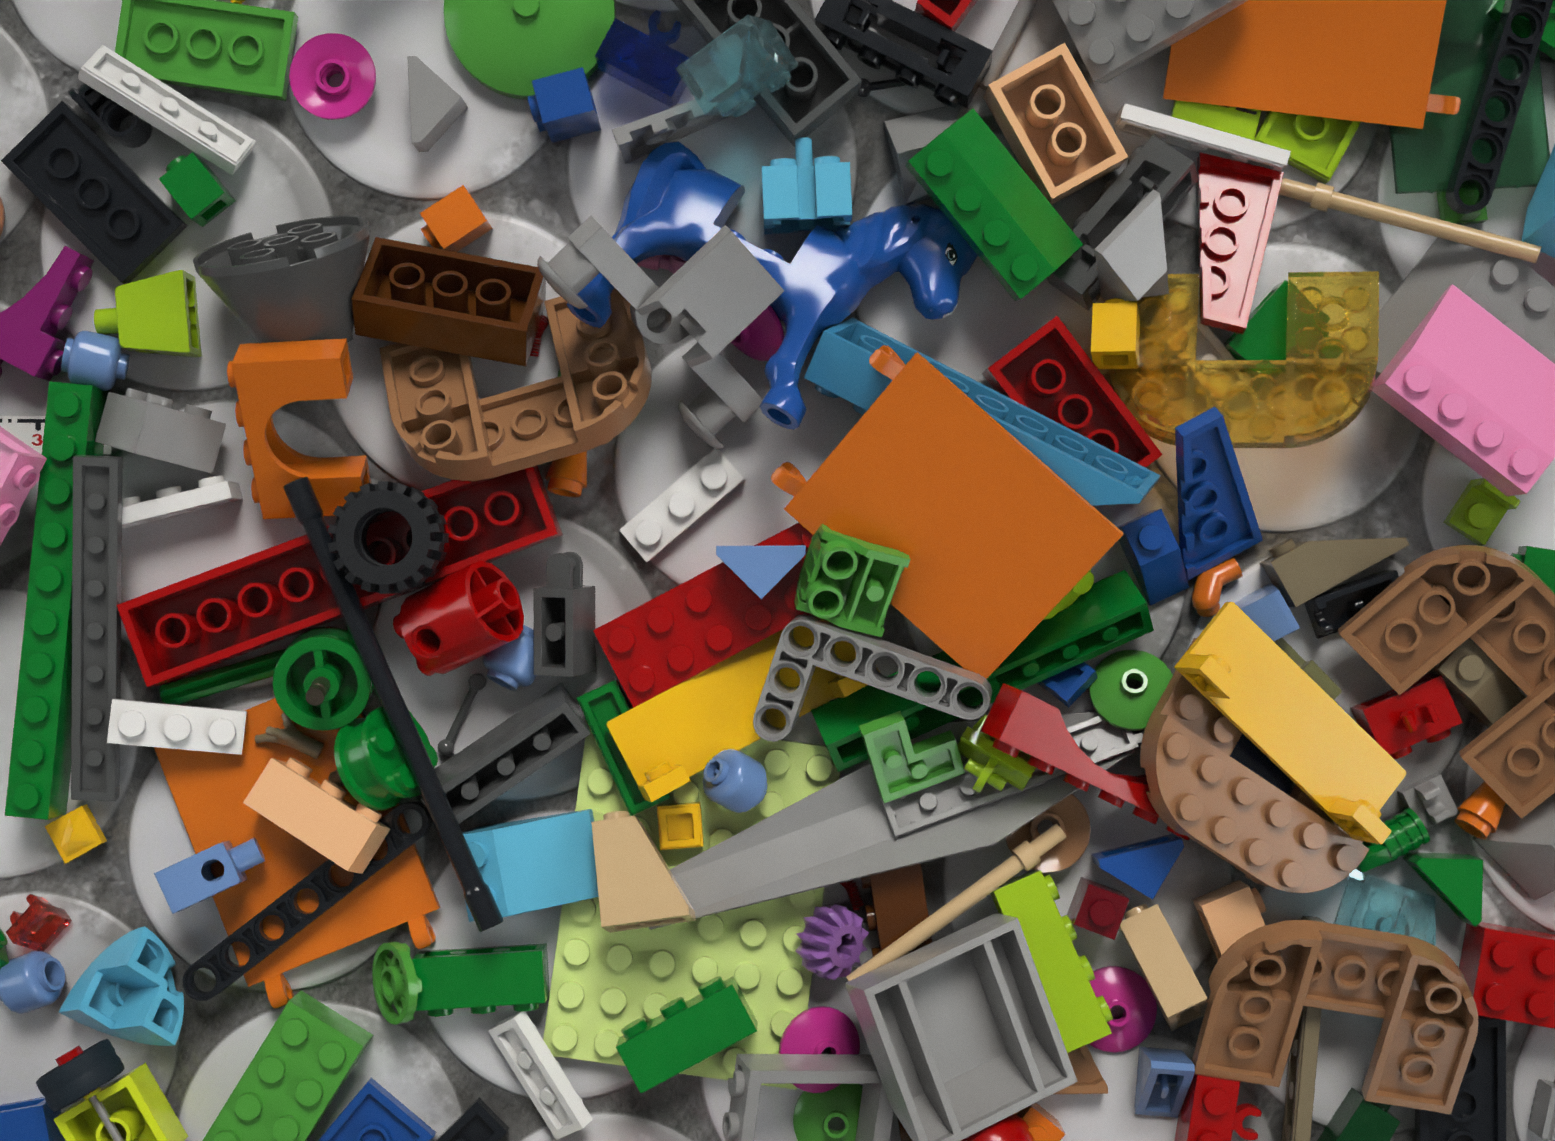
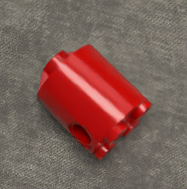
M485 561L472 563L410 595L401 605L400 614L393 618L395 632L400 638L405 640L410 652L416 658L418 669L426 676H431L435 673L446 674L518 639L524 624V613L517 589L503 571L492 563Z

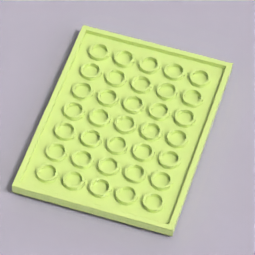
M589 726L590 735L585 737L575 811L592 809L594 821L604 820L603 815L606 813L628 811ZM761 738L740 749V752L759 761L765 768L767 775V792L764 799L747 812L736 813L711 801L704 793L702 782L704 770L689 777L690 782L670 792L671 798L632 816H636L643 823L669 869H672L839 780L840 772L837 771L826 745L783 739L772 742ZM701 802L704 846L660 850L657 805ZM824 887L697 918L696 921L676 923L652 930L647 927L611 933L601 927L599 897L562 905L544 1030V1042L555 1057L626 1066L616 1049L619 1037L623 1036L621 1030L625 1026L643 1017L646 1022H649L662 1015L660 1008L676 998L683 997L685 1002L700 994L698 988L713 978L721 976L723 981L733 976L758 1022L757 1032L679 1074L728 1080V1078H733L737 1054H779L780 1041L785 1029L797 1015L808 1009L813 972L808 971L802 966L803 958L795 952L802 943V940L796 933L803 932L806 927L803 917L813 916L815 906L822 907ZM761 1084L797 1090V1087L793 1084Z

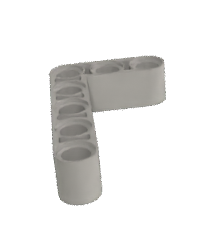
M802 614L790 621L781 633L754 713L753 725L759 737L766 741L775 742L785 738L798 721L816 666L966 720L978 719L986 713L990 705L992 689L987 679L975 672L865 633L838 627L814 615ZM805 626L809 628L814 635V644L808 647L799 645L793 636L795 627ZM839 641L851 643L856 650V658L852 661L839 659L835 654V643ZM881 656L893 658L898 665V673L893 676H884L877 670L876 659ZM789 667L796 670L800 677V685L788 687L783 684L779 676L780 669ZM924 671L935 673L940 679V688L934 691L924 690L918 684V674ZM967 686L975 687L982 693L983 701L979 705L968 706L961 701L959 691ZM771 708L780 710L785 715L786 726L780 728L772 726L767 721L766 710Z

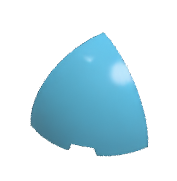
M145 926L132 930L108 946L89 965L69 992L59 1013L87 1027L121 1039L149 1045L175 1046L180 1034L184 1014L183 992L176 990L171 968L176 963L168 948L152 931Z

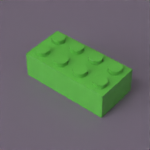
M301 990L288 1001L202 1141H308L370 1042L373 1034Z

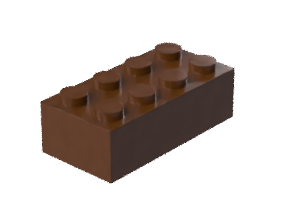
M375 237L352 297L355 335L526 367L545 307L546 280L539 268L535 266Z

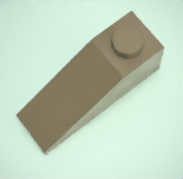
M1406 537L1304 541L1294 543L1292 538L1270 548L1268 551L1271 557L1260 563L1271 583L1279 589L1288 607L1296 608L1409 546Z
M1469 638L1427 672L1429 674L1442 675L1450 694L1487 728L1526 698L1511 679Z

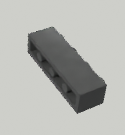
M560 683L435 768L458 823H461L590 735L588 722L580 706L564 685Z

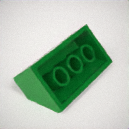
M974 108L945 129L908 160L905 165L1014 301L1026 296L1084 245Z

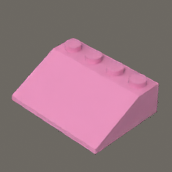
M1450 285L1369 389L1506 496L1527 494L1555 458V364L1456 286Z

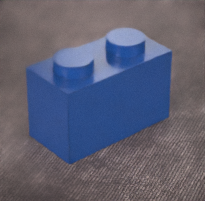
M583 67L532 80L535 95L528 96V102L533 120L537 123L539 132L547 131L552 143L601 130L591 88Z

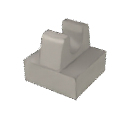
M1434 773L1397 791L1405 809L1411 808L1421 819L1426 829L1459 814L1441 774Z

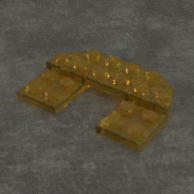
M1379 271L1288 272L1286 360H1197L1199 274H1168L1169 294L1141 297L1138 301H1129L1137 302L1140 318L1138 369H1109L1113 390L1150 437L1161 442L1176 446L1175 427L1216 407L1224 417L1233 448H1298L1319 443L1347 427L1363 410L1372 393L1378 363Z

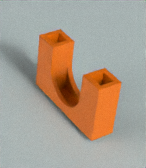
M347 338L240 344L233 361L228 362L227 377L230 387L236 388L239 401L236 402L235 407L236 421L239 427H244L247 439L244 441L243 451L246 465H252L254 478L252 479L251 491L254 503H260L263 519L296 518L283 487L292 481L308 477L323 510V516H335L333 513L336 507H343L347 502L344 499L345 496L350 492L357 493L361 490L360 486L368 483L371 484L367 455L323 458L301 454L289 447L280 438L273 423V413L280 407L296 401L347 399L353 381Z

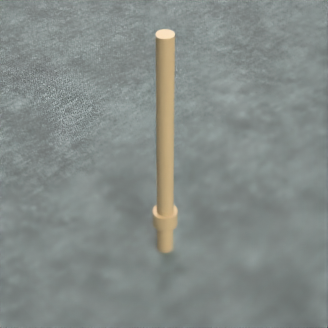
M1283 178L1279 195L1311 203L1310 208L1327 212L1328 208L1535 264L1541 250V246L1335 192V187L1322 183L1312 186Z
M1055 824L1029 843L1025 840L1012 850L1013 855L846 976L848 982L907 955L1023 869L1026 872L1031 870L1041 862L1040 857L1066 839L1063 830Z

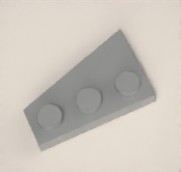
M716 86L703 92L695 100L676 104L659 113L614 128L612 132L625 164L651 153L664 143L680 140L741 112V102L734 86L725 89L722 86Z

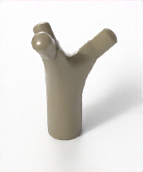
M285 713L281 714L284 729L268 726L264 734L255 736L256 743L272 742L286 745L315 759L319 757L324 747V743L300 732Z

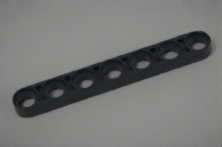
M1553 0L1505 1L1446 189L1447 204L1453 211L1459 214H1469L1483 209L1488 205L1492 197ZM1514 16H1524L1530 22L1531 32L1527 38H1520L1513 33L1511 23ZM1502 57H1510L1516 62L1518 74L1514 80H1507L1500 75L1498 63ZM1491 98L1501 101L1504 105L1505 115L1500 122L1492 121L1486 115L1485 105ZM1477 140H1483L1491 147L1492 156L1486 164L1479 163L1472 155V146ZM1464 181L1471 182L1478 188L1479 197L1474 205L1463 203L1459 197V188Z
M409 801L397 806L380 819L379 822L390 828L385 837L388 844L387 855L381 860L372 859L363 874L354 873L353 880L348 886H340L333 881L331 870L336 863L328 859L202 956L184 973L182 980L186 994L197 1001H207L220 994L424 837L432 824V818L427 807L423 803ZM414 809L420 813L422 826L417 833H408L401 828L399 819L404 810ZM309 888L317 893L319 905L314 912L308 913L299 908L297 896L302 889ZM268 915L279 916L285 924L284 933L279 939L269 938L263 931V922ZM240 941L248 946L250 959L245 965H237L230 960L228 950L233 942ZM199 968H206L214 973L216 984L212 991L204 992L196 987L194 976Z

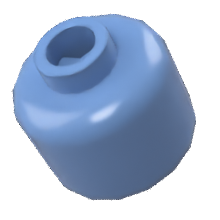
M81 331L77 333L74 339L67 338L63 351L61 371L68 373L69 381L73 384L93 385L99 387L102 391H108L113 388L117 378L126 379L130 355L122 353L119 338L115 336Z
M523 625V630L518 639L484 655L482 661L488 670L486 676L491 681L512 691H517L518 687H528L534 682L537 675H534L533 629Z
M727 749L716 754L705 766L702 781L703 789L711 801L733 812L741 813L747 812L764 799L767 792V775L765 768L759 761L735 749Z
M33 951L10 959L9 963L0 969V1000L11 1011L19 1014L51 1005L60 997L65 983V971L62 964L44 951Z

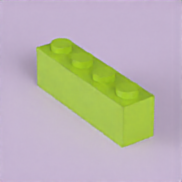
M1032 870L1005 882L990 893L999 914L1016 917L1020 922L1067 1053L1112 1034L1107 1023L1113 1020L1111 1011L1102 995L1097 998L1090 984V981L1095 979L1094 972L1085 955L1078 957L1072 943L1078 937L1068 915L1061 917L1054 901L1060 899V895L1050 875L1044 877L1041 870Z

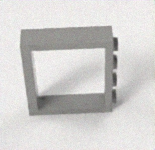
M737 1054L733 1078H728L731 1102L729 1112L724 1114L722 1123L725 1141H754L761 1084H863L855 1141H890L894 1111L890 1107L872 1055Z

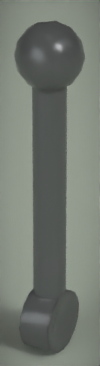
M473 674L469 678L470 689L446 739L438 744L437 749L442 756H449L454 752L453 742L478 690H482L486 686V678L482 674Z

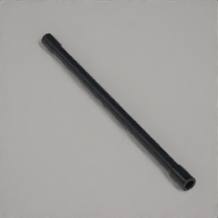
M308 477L292 481L285 485L283 489L299 524L304 528L460 881L465 901L479 932L490 929L504 921L489 886L482 878L353 584L345 579L347 574L343 570H338L333 563L337 560L335 553L329 552L328 543L333 542V538L328 533V527L323 518V510Z

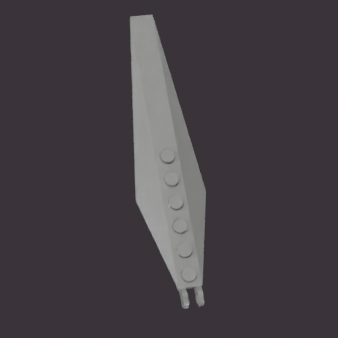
M1097 712L1061 714L1067 730L1078 747L1096 765L1106 771L1136 752L1138 747H1141L1144 731L1133 735L1132 731L1122 730L1110 725ZM979 720L947 723L911 741V743L914 744L951 730L958 745L967 726L973 728ZM960 754L963 767H965L969 759ZM868 764L675 866L670 871L694 909L697 919L993 846L1079 788L1063 781L1066 772L1055 767L1052 775L1036 768L1023 791L1007 782L1002 791L986 783L982 791L978 793L972 789L978 777L964 770L965 774L884 804L879 795L871 766ZM668 925L649 927V929L652 930Z

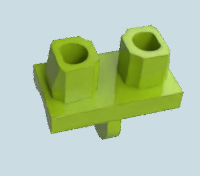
M984 715L973 728L967 726L958 743V749L961 755L969 759L964 770L978 777L972 789L980 793L985 784L988 783L1002 791L1008 782L1023 791L1036 767L1028 764L1031 755L1020 750L1015 758L992 747L996 738L981 732L988 715Z

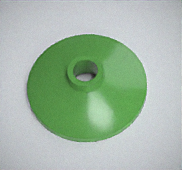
M1139 650L1118 651L1104 658L1094 669L1098 678L1089 686L1090 699L1099 716L1110 725L1127 731L1145 730L1153 710L1173 675L1170 669L1152 654ZM1129 679H1135L1140 681L1142 686L1138 689H1132L1126 682Z
M840 1084L836 1088L822 1093L803 1091L796 1102L793 1114L794 1131L798 1141H855L863 1086L861 1084ZM834 1117H839L844 1121V1126L842 1129L835 1131L829 1128V1121Z

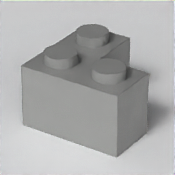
M127 388L125 396L108 392L95 442L213 474L226 424L211 420L212 411L186 404L185 410L182 412L172 409L174 402L172 399Z

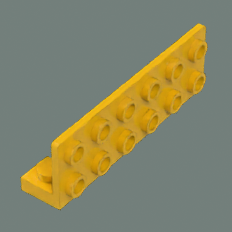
M1234 602L1224 603L1174 668L1352 839L1382 845L1392 831L1379 819L1382 816L1379 810L1404 779L1406 771Z
M805 626L794 628L793 636L799 645L808 647L814 644V635L809 628ZM784 629L607 721L606 727L645 801L653 802L690 782L689 777L704 770L706 764L719 752L727 749L739 751L761 739L754 729L753 717L781 633ZM847 641L835 643L834 650L839 659L852 661L856 658V650L851 643ZM816 666L799 717L835 698L847 697L867 686V684ZM789 667L780 669L779 676L783 684L788 687L800 685V677L796 670ZM774 708L766 710L767 721L772 726L780 728L786 725L785 715L780 710Z

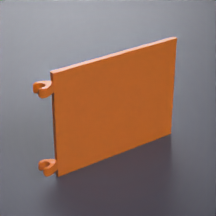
M1248 0L1170 46L1162 99L1423 129L1426 112L1455 115L1459 112L1461 103L1459 97L1429 94L1447 0Z
M883 345L870 356L869 363L878 372L890 378L892 382L808 481L790 462H785L778 467L772 474L771 481L783 491L794 496L784 510L812 535L815 534L821 524H824L831 530L893 548L909 555L911 559L909 566L904 568L890 604L962 668L980 674L987 679L1124 533L918 352L915 353L905 365L892 348Z
M276 698L245 710L247 715L242 755L154 747L195 854L224 841H230L232 846L235 847L252 838L257 840L264 854L265 862L244 871L247 876L246 881L212 896L228 936L328 860L327 857L243 803L271 758L287 762L292 757L313 770L309 777L320 784L325 779L329 781V774L337 770L334 745L340 728L325 731L313 730L292 721L300 732L324 743V747L317 759L286 745L272 742H255V736L264 734L268 726L284 729L281 714L284 712L279 707ZM363 712L357 718H365ZM342 786L341 788L347 792L344 799L357 806L359 802L348 792L345 786ZM397 803L395 806L385 810H377L382 814L380 819L400 804ZM402 813L399 819L400 826L405 832L411 833ZM385 839L372 859L381 860L387 855L388 844ZM414 843L244 974L248 987L264 981L270 1005L273 1008H279L286 1005L294 997L291 986L283 975L288 970L405 922H408L410 934L417 949H423L434 943L436 935L425 914L441 907L416 844ZM219 861L211 865V872L216 878L224 874V867ZM335 864L331 870V877L337 885L348 886L353 880L354 873ZM305 888L298 893L297 904L305 912H314L318 908L319 897L314 890ZM268 915L263 922V931L269 938L279 939L284 933L285 924L279 916ZM240 941L233 942L231 945L239 965H245L250 959L248 946Z

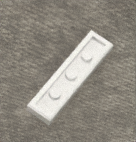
M104 45L80 68L77 79L231 175L235 173L251 153L256 143L252 138Z
M1124 103L1118 111L1113 126L1115 130L1150 139L1155 135L1170 146L1199 154L1202 152L1281 171L1287 166L1291 152Z

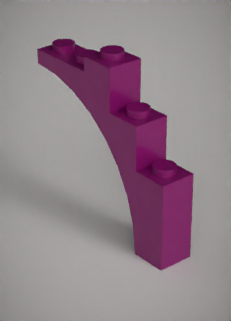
M64 246L47 274L22 299L0 313V366L3 361H6L34 377L51 381L53 375H58L61 372L66 341L55 335L58 329H63L69 322L73 312L71 305L77 293L83 291L88 286L93 274L91 269L94 263L93 259ZM0 367V377L2 375V367Z

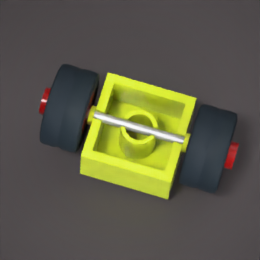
M108 1039L102 1040L84 1051L79 1045L55 1059L58 1064L57 1067L36 1081L38 1089L53 1112L59 1111L83 1097L82 1100L70 1106L53 1119L65 1141H184L189 1137L146 1062L100 1088V1086L119 1075L125 1069L124 1064Z

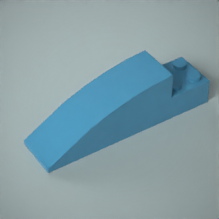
M850 318L823 331L804 376L805 379L816 384L815 389L821 394L832 398L841 397L853 403V409L864 415L892 382L890 378L881 374L870 365L869 358L874 351L883 345H887L897 353L905 365L918 352L1092 506L1140 504L1157 484L1161 476L854 318Z

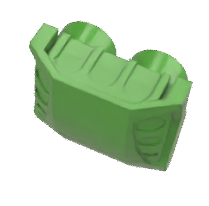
M821 524L811 539L799 574L794 600L797 610L827 620L838 627L882 637L885 630L883 625L895 589L904 568H908L911 559L909 555L899 550L844 535Z

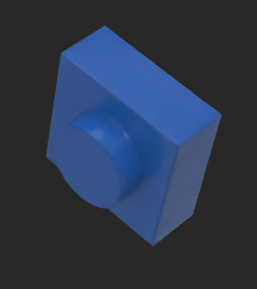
M1083 662L1040 681L1038 684L1069 708L1098 677L1096 671Z

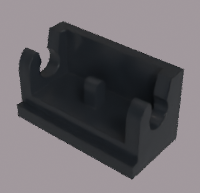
M1384 570L1331 588L1305 602L1304 604L1316 638L1320 639L1337 633L1342 625L1399 578L1397 570Z

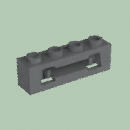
M1155 135L1144 146H1138L1130 155L1127 167L1122 173L1105 184L1100 193V199L1089 211L1082 212L1075 220L1072 231L1084 245L1047 277L1049 283L1089 311L1093 303L1101 297L1094 249L1113 231L1138 201L1137 194L1142 188L1144 196L1137 205L1153 189L1156 190L1161 196L1162 218L1164 222L1198 182L1194 161Z

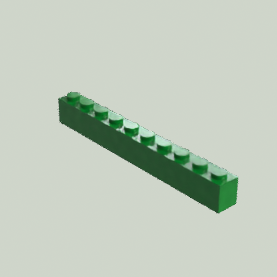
M49 381L42 455L47 460L40 471L5 816L49 820L65 815L67 812L71 773L73 456H103L104 444L95 442L108 392H110L109 390L102 391L99 387L93 385Z

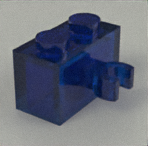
M656 10L649 18L648 28L650 33L647 35L615 18L595 55L599 70L669 107L676 105L694 73L692 58L667 46L679 39L682 32L681 23L676 20L669 32L659 31L657 26L661 22L662 14Z

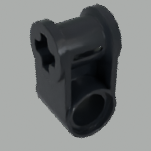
M84 83L78 89L72 87L68 91L72 99L106 133L124 146L130 148L140 147L151 137V124ZM127 116H132L131 126L125 131H120L119 127L122 120Z

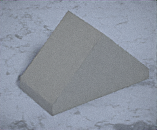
M407 56L411 140L419 152H428L468 107L462 97L417 56Z

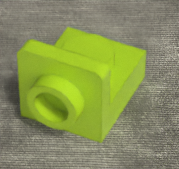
M1484 478L1474 479L1469 482L1443 523L1478 546H1483L1507 510L1516 509L1521 501L1515 496H1506Z

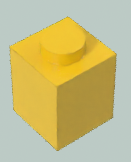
M1114 298L1106 300L1104 303H1093L1091 355L1097 369H1138L1140 318L1137 302Z

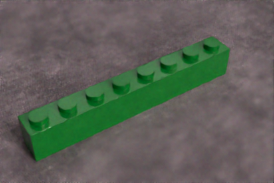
M1120 571L1094 583L1087 593L1081 594L1069 607L1058 612L1051 619H1043L987 678L992 689L990 704L994 703L1003 683L1023 690L1154 631L1147 602L1127 571ZM944 651L931 656L961 667ZM898 671L895 672V673H893V674H891V675H888V676H893V675L897 674ZM931 671L921 672L917 676L918 684L926 691H934L941 686L939 677ZM870 685L861 688L847 697L837 698L810 710L838 772L868 759L859 729L860 725L900 711L905 719L910 739H913L959 718ZM967 686L959 691L961 701L968 706H976L983 701L982 693L975 687Z

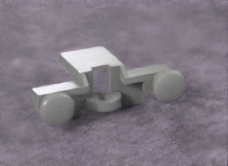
M590 216L568 237L570 242L549 262L541 256L538 258L537 265L541 274L553 290L564 300L578 309H584L588 305L578 293L601 273L630 303L631 320L644 337L653 343L668 345L680 342L691 335L697 343L682 358L708 386L690 404L686 405L680 400L678 410L685 423L701 440L715 449H722L725 446L715 435L736 415L745 422L760 408L759 405L763 398L720 352L784 292L783 288L726 225L659 288L603 227ZM659 308L666 309V317L660 325L655 327L647 326V318L652 311ZM684 309L700 324L698 329L682 313Z

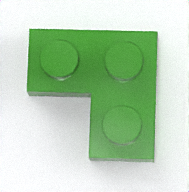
M900 711L859 726L877 789L884 804L965 774L957 741L951 730L912 744L905 719Z

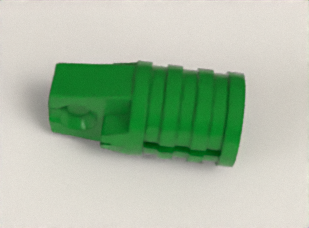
M1407 808L1401 814H1397L1392 819L1383 822L1392 832L1382 845L1363 841L1362 844L1370 850L1357 867L1360 872L1363 873L1377 866L1392 863L1400 856L1408 854L1409 851L1430 842V836L1426 827L1411 808Z

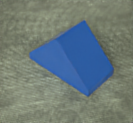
M1169 834L1091 855L1093 862L1098 867L1153 900L1182 852L1184 844L1182 838L1175 834Z

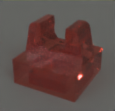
M29 894L26 900L30 906L24 913L13 911L10 915L12 926L6 931V934L13 944L37 951H45L72 920L65 909L53 906L45 898Z

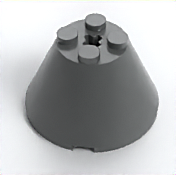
M338 215L304 219L276 225L278 234L253 239L252 233L249 232L225 240L207 248L193 259L198 275L258 343L347 338L348 343L353 340L354 317L352 297L365 265L371 229L369 221L366 220L363 224L361 216Z

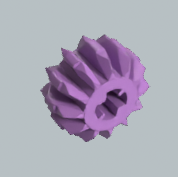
M829 904L827 907L815 906L813 916L803 917L806 927L803 932L796 933L802 940V943L795 951L803 958L802 966L827 980L846 977L851 973L852 967L861 966L859 956L861 952L868 950L863 945V940L869 934L862 927L863 918L847 910V907L837 904Z

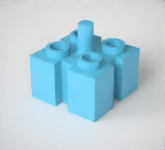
M800 137L795 139L796 159H774L770 161V166H762L764 235L812 231L817 225H821L831 231L850 226L853 215L850 162H840V157L822 156L814 159L813 166L812 139Z

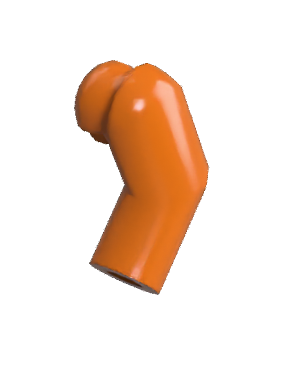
M1234 558L1199 574L1196 578L1192 594V604L1200 616L1212 617L1216 615L1220 609L1219 600L1222 587L1243 576L1240 566Z

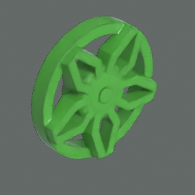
M397 941L383 943L378 947L373 960L372 978L375 998L382 1015L389 1023L393 1025L407 1023L414 1019L418 993L422 992V980L416 976L414 964L410 957V947L406 943H399ZM391 1005L395 1006L398 1014L395 1012Z

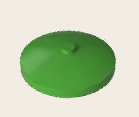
M444 0V23L451 47L461 64L473 78L498 94L510 98L528 100V96L535 95L532 80L582 67L587 79L595 72L610 48L616 24L615 0Z

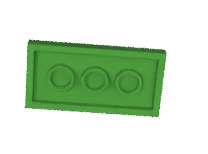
M122 0L115 53L165 84L286 101L298 16L295 12L215 0Z

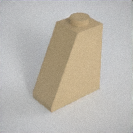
M614 811L604 814V820L591 822L602 928L611 933L696 921L694 909L643 823L636 816H630L628 811Z
M1142 904L1127 911L1124 914L1125 920L1121 921L1120 924L1121 932L1170 1030L1173 1031L1204 1016L1208 998L1158 904L1148 908L1147 904Z

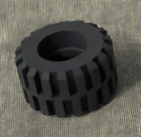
M378 481V484H365L360 486L361 490L357 493L350 492L345 496L344 499L347 502L343 507H336L333 515L337 516L335 524L329 523L328 533L333 534V542L328 543L329 552L335 553L337 560L333 563L338 570H343L347 574L345 579L351 584L360 585L361 589L368 592L392 594L409 592L408 590L419 588L426 584L425 580L427 578L435 576L439 571L436 567L440 561L445 560L447 554L443 550L444 544L449 543V533L444 532L443 525L447 524L444 515L439 514L437 511L438 506L432 499H428L424 495L425 493L418 489L389 481ZM384 512L401 514L406 518L412 530V544L409 552L400 562L392 565L377 562L370 554L366 542V535L370 524L377 516Z

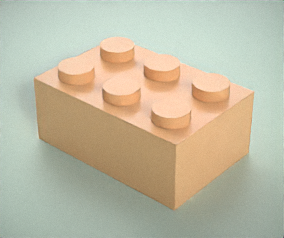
M1065 43L988 85L983 96L986 104L1021 167L1051 205L1120 168L1128 158L1127 153Z

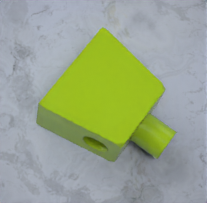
M177 270L119 285L115 289L116 308L96 309L94 312V324L97 333L105 335L119 334V344L123 349L136 353L202 357L195 276L184 270Z

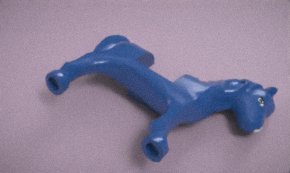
M679 141L664 143L654 149L641 164L637 177L625 197L621 218L612 238L636 264L649 257L658 255H672L688 261L725 225L744 195L745 187L711 169H706L697 155ZM926 204L914 206L900 205L890 207L883 212L873 213L855 221L847 228L835 231L817 225L805 239L790 264L777 252L771 249L762 250L747 242L737 231L730 229L784 290L770 304L778 318L784 321L786 331L778 351L769 358L764 369L770 390L759 405L762 413L769 420L783 428L795 430L800 426L807 409L798 387L799 375L812 345L821 332L841 323L857 309L872 287L883 282L896 272L901 273L910 286L915 309L926 319H942L954 312L958 304L962 276L967 274L978 255L940 208H933ZM599 273L578 293L588 307L578 309L568 302L567 306L570 312L582 322L601 328L612 314L610 301L611 293L615 287Z

